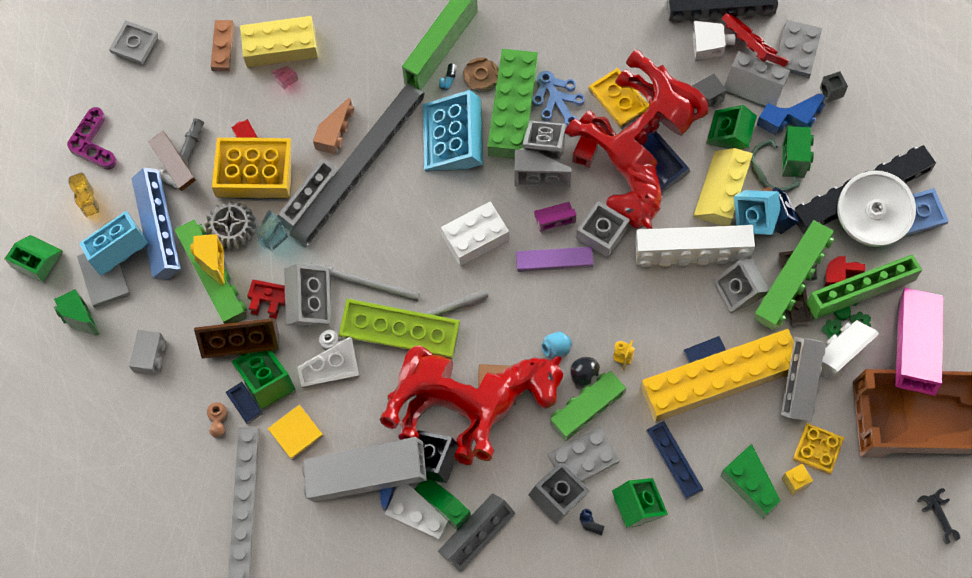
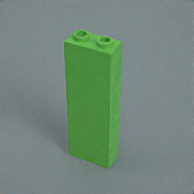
M450 0L402 65L405 85L411 84L417 89L422 90L477 14V0Z

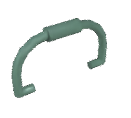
M770 138L759 143L752 150L751 168L760 183H763L766 187L775 188L767 182L766 176L755 161V154L763 146L771 144L774 149L778 147L774 139ZM796 176L792 177L794 184L779 189L785 192L799 187L800 183Z

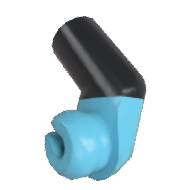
M450 63L447 67L446 78L439 79L440 88L448 89L451 86L456 75L457 67L455 64Z

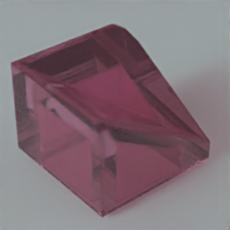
M288 66L272 71L273 78L284 90L298 80L297 73Z

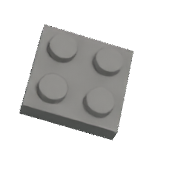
M125 20L109 50L112 54L143 65L159 35L156 31Z

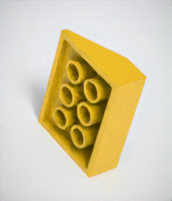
M217 137L212 178V190L215 197L290 198L291 138Z

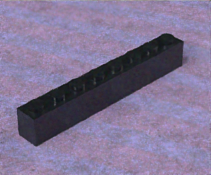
M922 145L918 148H911L902 156H895L886 164L885 162L879 164L873 171L888 172L907 184L931 172L936 162L926 147ZM851 179L847 180L843 186L839 188L833 187L827 194L823 196L817 195L811 202L807 204L801 203L795 207V214L799 221L797 226L803 235L813 220L826 225L839 218L837 211L838 199L841 191Z

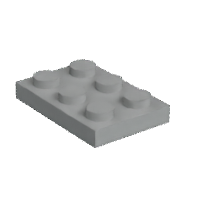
M787 20L778 56L785 57L789 62L785 67L778 64L775 65L790 70V73L810 78L822 28Z
M601 427L548 453L554 468L562 462L581 482L619 463V459Z

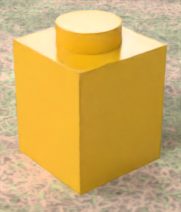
M803 464L785 472L782 477L792 496L808 488L813 482Z

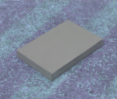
M84 253L77 256L93 307L130 295L120 263L113 267L110 272L100 276L87 260Z

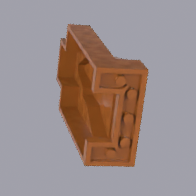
M865 369L853 380L860 458H884L888 454L893 453L972 454V372L942 371V384L936 396L895 387L896 370Z

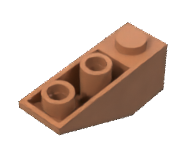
M351 98L345 100L318 125L313 139L316 150L336 154L338 148L341 149L343 144L342 136L344 132H347L349 126L348 119L354 113Z

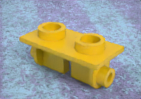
M631 340L630 344L623 341L615 343L613 359L623 364V370L626 364L630 365L635 351V348L632 347L633 340Z

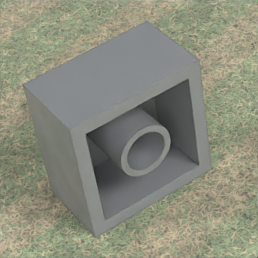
M597 201L577 229L576 239L609 258L627 232L630 220Z

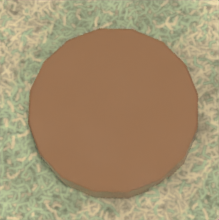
M475 58L469 61L464 68V82L473 91L487 92L497 85L499 68L495 62H491L487 58Z

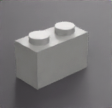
M144 330L137 331L129 364L133 372L150 375L157 374V369L161 368L162 363L160 358L161 352L165 350L166 340H164L161 333Z

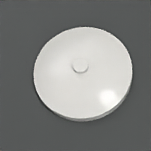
M867 171L855 176L845 185L838 199L837 211L840 223L848 235L862 244L881 247L897 242L910 230L916 215V204L911 190L900 178L884 171Z

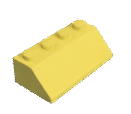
M736 148L714 151L693 217L721 226H730L735 212L734 196L741 193L753 153Z

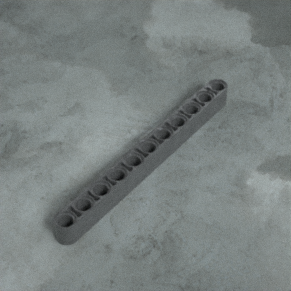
M407 84L293 226L290 232L291 237L305 246L312 242L420 105L425 95L424 92L411 84Z

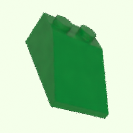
M271 350L245 353L231 361L261 409L296 390L289 374Z

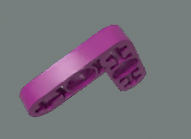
M93 107L88 110L68 140L67 146L72 154L103 169L110 170L117 164L114 154L91 143L105 121L102 109ZM84 128H91L89 134H82ZM92 149L97 150V153L95 154V156H93V157L87 156V153H88L90 150H92ZM101 155H102L103 158H105V159H107V160L110 158L111 161H110V162L107 161V162L105 163L104 160H103L102 158H100V157H101Z

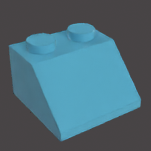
M745 190L735 195L736 226L753 225L754 234H773L780 213L779 192Z

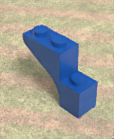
M816 94L789 108H780L768 103L759 116L757 126L775 136L779 130L783 131L787 123L793 127H812L816 121L815 115L817 113L821 114L825 107L823 103L825 96Z

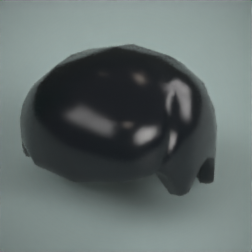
M581 357L575 360L570 367L572 381L575 385L580 386L591 384L592 377L594 375L598 377L600 365L592 357Z

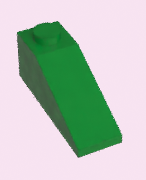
M427 479V481H422L414 489L456 530L471 516L470 510L434 480Z

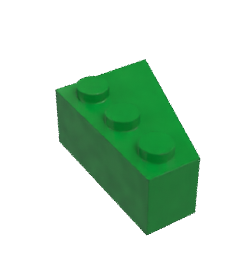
M752 444L725 467L720 475L762 519L766 518L781 501Z

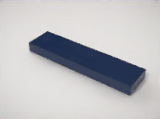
M665 421L646 430L684 499L687 500L704 490Z

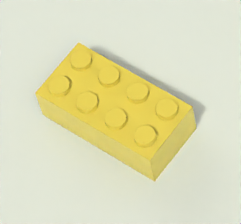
M312 16L240 25L242 51L246 67L318 58Z

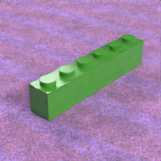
M194 219L174 229L223 323H237L246 319L247 317L244 312L247 311V308L242 300L238 301L236 298L239 293L234 285L230 286L228 280L231 278L226 269L224 270V285H220L201 269L199 263L195 262L194 255L191 254L190 246L191 243H194V236L206 234L202 224L198 225Z
M814 220L812 221L755 312L754 320L775 331L777 326L781 327L786 319L784 315L787 310L791 311L796 303L794 299L797 294L801 295L804 291L806 279L810 280L815 273L813 268L816 263L820 264L825 256L823 252L826 248L830 249L835 240L832 238L833 230Z
M912 254L811 292L806 304L814 318L817 319L914 282L922 272V268Z

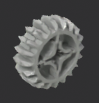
M230 200L228 205L222 202L221 207L215 206L216 211L210 210L212 216H207L206 218L208 221L205 223L207 228L206 234H217L223 249L228 246L229 250H232L233 246L239 249V244L241 243L246 246L245 240L251 241L250 235H255L254 228H256V222L254 221L256 219L252 215V210L247 208V205L243 204L241 206L239 201L234 205L233 201ZM234 214L243 217L245 220L235 218ZM217 230L226 232L227 236L220 235Z

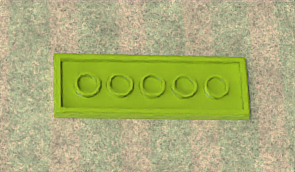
M346 298L338 336L343 338L351 337L353 340L410 350L414 346L421 345L433 355L453 359L460 320Z

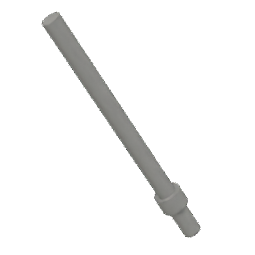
M310 263V266L323 267V266H320V265H316V264ZM325 265V267L329 268V278L342 279L417 301L419 299L420 293L334 270L333 267Z
M486 290L473 295L468 294L460 300L424 313L438 316L466 305L469 307L474 305V302L488 298Z

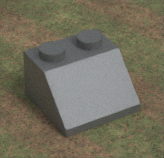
M740 259L713 280L730 312H735L757 302L767 295L770 290L753 259Z

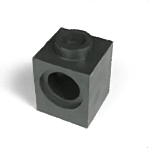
M841 71L824 76L820 85L827 103L844 97L848 88Z

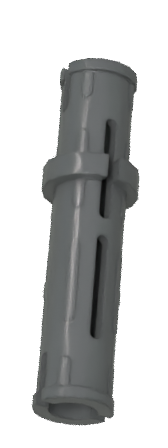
M194 118L189 131L185 134L186 139L180 151V156L186 165L189 162L196 142H199L200 139L199 135L204 125V122L200 119Z

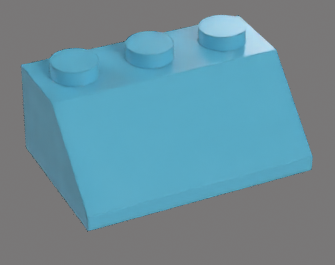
M125 211L79 244L87 260L101 276L104 273L110 272L120 262L127 260L136 251L143 249L148 242L132 217Z

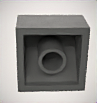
M561 462L534 486L529 493V497L557 524L590 490Z

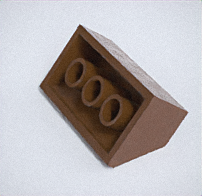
M273 318L194 328L202 359L279 350V331L276 319Z

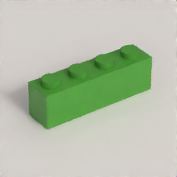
M609 371L607 374L602 373L596 379L597 382L592 386L587 385L581 391L582 394L577 398L572 397L566 403L567 406L562 410L557 409L551 415L550 425L565 442L626 393V387L612 371Z

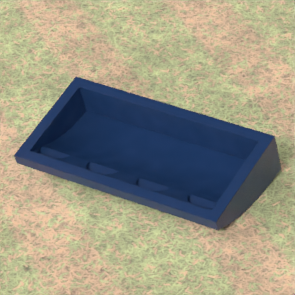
M656 131L648 135V140L643 147L658 162L655 167L656 175L659 179L661 192H663L689 174L690 169Z

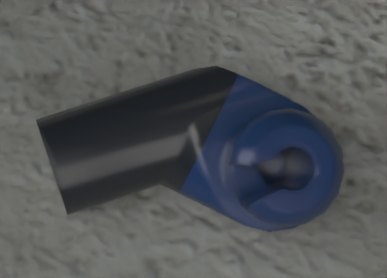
M583 509L580 513V521L586 531L602 536L605 526L594 522L591 510Z

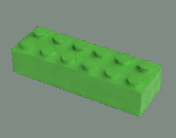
M502 49L488 139V156L515 159V150L523 148L525 134L531 117L538 52Z

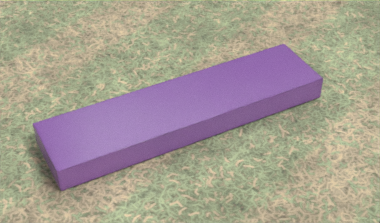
M592 247L516 251L517 271L593 267Z

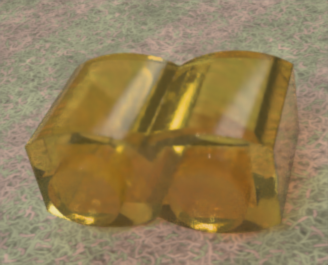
M82 172L70 176L69 186L74 193L75 202L83 215L88 217L99 213V204L94 197L93 188L87 177Z

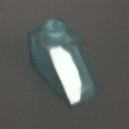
M269 210L256 234L259 239L257 242L264 249L268 248L272 252L288 235L283 222Z

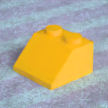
M217 234L194 236V243H191L190 248L195 262H198L201 269L216 282L224 285V249Z

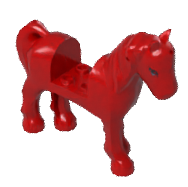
M636 49L630 54L626 64L631 68H640L649 76L653 84L645 81L642 75H633L627 69L619 74L615 84L621 88H631L639 91L649 103L648 109L619 134L615 133L606 117H597L590 110L581 117L580 121L577 119L572 120L567 125L564 133L570 137L583 136L589 138L608 153L610 161L617 171L626 178L631 192L608 197L606 206L630 220L629 224L633 228L646 227L647 229H652L651 221L661 209L662 195L655 168L658 162L643 145L647 142L648 135L651 132L657 131L660 122L677 135L682 136L690 128L692 122L708 114L709 107L706 97L698 89L671 77L664 65L657 67L651 59L644 57L642 52Z
M421 345L414 346L405 355L403 365L399 371L397 388L388 394L386 410L381 414L379 420L382 425L390 429H396L400 422L402 428L398 436L400 440L413 437L419 438L417 422L421 415L433 406L445 407L457 412L471 422V425L457 437L456 444L458 449L454 454L455 460L464 465H471L475 456L480 460L490 461L494 454V449L489 442L491 427L510 412L512 405L522 393L529 391L534 396L538 406L543 409H548L555 405L557 401V387L563 378V372L559 367L562 358L557 356L549 360L534 357L521 360L496 375L487 372L477 389L472 385H465L451 379L453 360L433 355ZM416 395L414 399L407 403L406 415L400 421L399 411L403 404ZM475 440L476 445L474 447V450L472 451V444Z

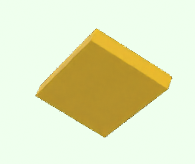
M617 67L588 86V90L622 129L640 117L648 109L649 104L637 90L621 88L615 84L617 77L621 73Z

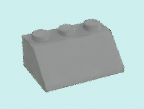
M738 51L724 87L726 93L762 107H766L768 103L776 106L787 82L790 70L769 62H763L758 58Z
M295 264L284 268L286 325L316 326L331 324L329 268Z

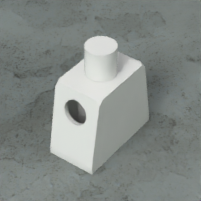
M694 21L693 43L695 60L724 55L725 45H735V34H724L723 24Z

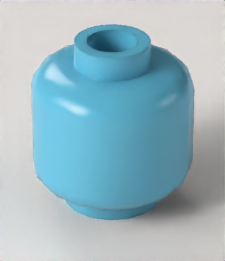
M558 331L544 337L541 347L544 355L553 359L557 356L563 357L569 354L572 342L569 336Z

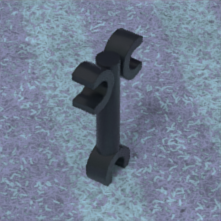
M941 488L933 495L921 496L917 502L925 501L927 503V507H924L922 512H927L933 508L945 532L943 541L949 544L951 542L949 535H953L957 541L960 539V534L957 530L951 528L941 505H945L950 501L949 498L945 500L940 498V494L945 492V489Z

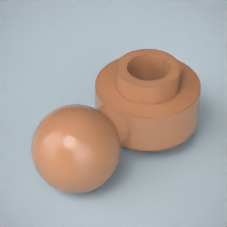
M215 402L207 408V416L213 422L209 427L210 435L219 438L225 432V427L221 422L227 418V410L224 404ZM216 409L220 410L218 413H213Z

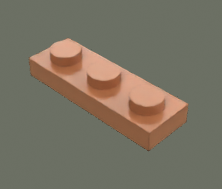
M215 20L211 57L212 71H230L233 20Z

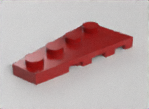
M725 13L722 19L727 23L726 27L736 32V37L746 42V47L756 52L757 57L761 61H770L783 67L787 65L789 61L785 57L776 55L778 51L765 44V40L752 33L753 30L739 18Z

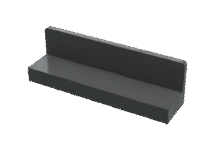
M491 494L438 552L447 558L458 571H461L515 512L504 499Z

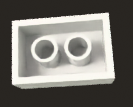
M491 201L441 227L442 237L459 266L509 241V230Z

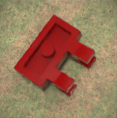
M252 279L247 295L248 299L252 300L249 306L250 314L258 316L261 302L270 303L267 311L269 318L277 320L279 305L285 306V285Z

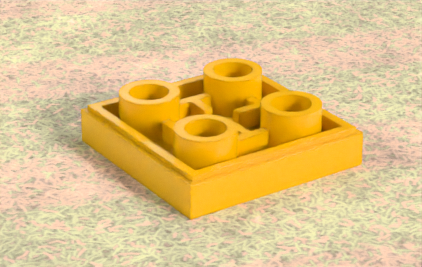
M300 405L268 428L269 432L291 460L323 437L321 431Z
M806 423L793 460L831 475L845 437Z

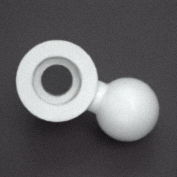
M327 330L320 335L319 342L323 349L328 350L340 343V339L335 331Z

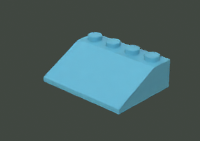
M471 90L423 104L425 171L469 169L483 165L481 98Z

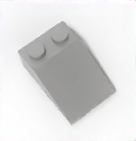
M529 120L523 148L534 151L547 150L551 153L563 152L566 124Z
M526 148L515 150V186L570 188V167L534 150Z

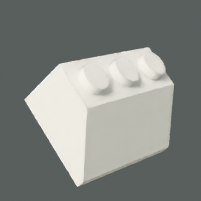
M857 320L852 324L847 322L840 329L842 331L841 334L838 336L834 334L826 341L828 345L825 347V355L821 365V374L826 379L838 372L879 333Z

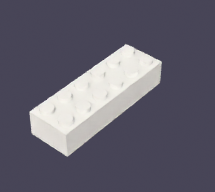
M753 225L638 229L634 244L636 265H641V267H650L652 265L665 267L671 264L686 266L690 263H698L699 265L713 262L726 264L728 262H737L740 259H751L755 248Z

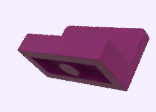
M570 202L534 211L540 232L576 223L575 209H572Z

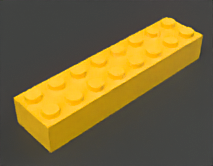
M785 329L643 379L640 388L654 421L664 420L788 376L794 340L789 329Z

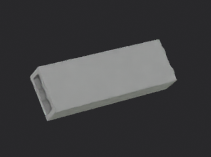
M417 437L304 459V466L302 468L303 476L305 477L304 494L307 499L313 502L427 481L423 441Z

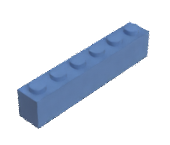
M142 168L131 179L143 235L148 242L146 250L152 278L169 280L181 268L160 172L156 169Z

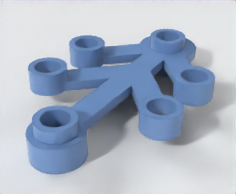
M549 71L540 72L537 76L539 89L537 94L533 96V105L536 107L543 105V96L547 89L550 96L546 108L541 112L542 120L550 121L552 119V111L556 103L565 119L564 124L567 127L568 121L578 120V118L571 115L563 100L574 103L576 106H582L585 97L581 93L571 95L560 92L554 87H562L572 92L576 89V82L573 79L564 81L555 78L553 73ZM568 84H573L574 86H573V87H568L567 85H568ZM548 113L550 116L545 117L544 114Z

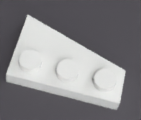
M352 338L345 339L298 366L301 387L359 375Z
M409 484L398 486L385 512L386 517L439 541L448 524V521Z

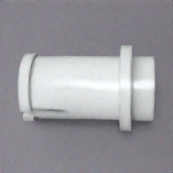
M160 168L161 181L177 188L166 168Z

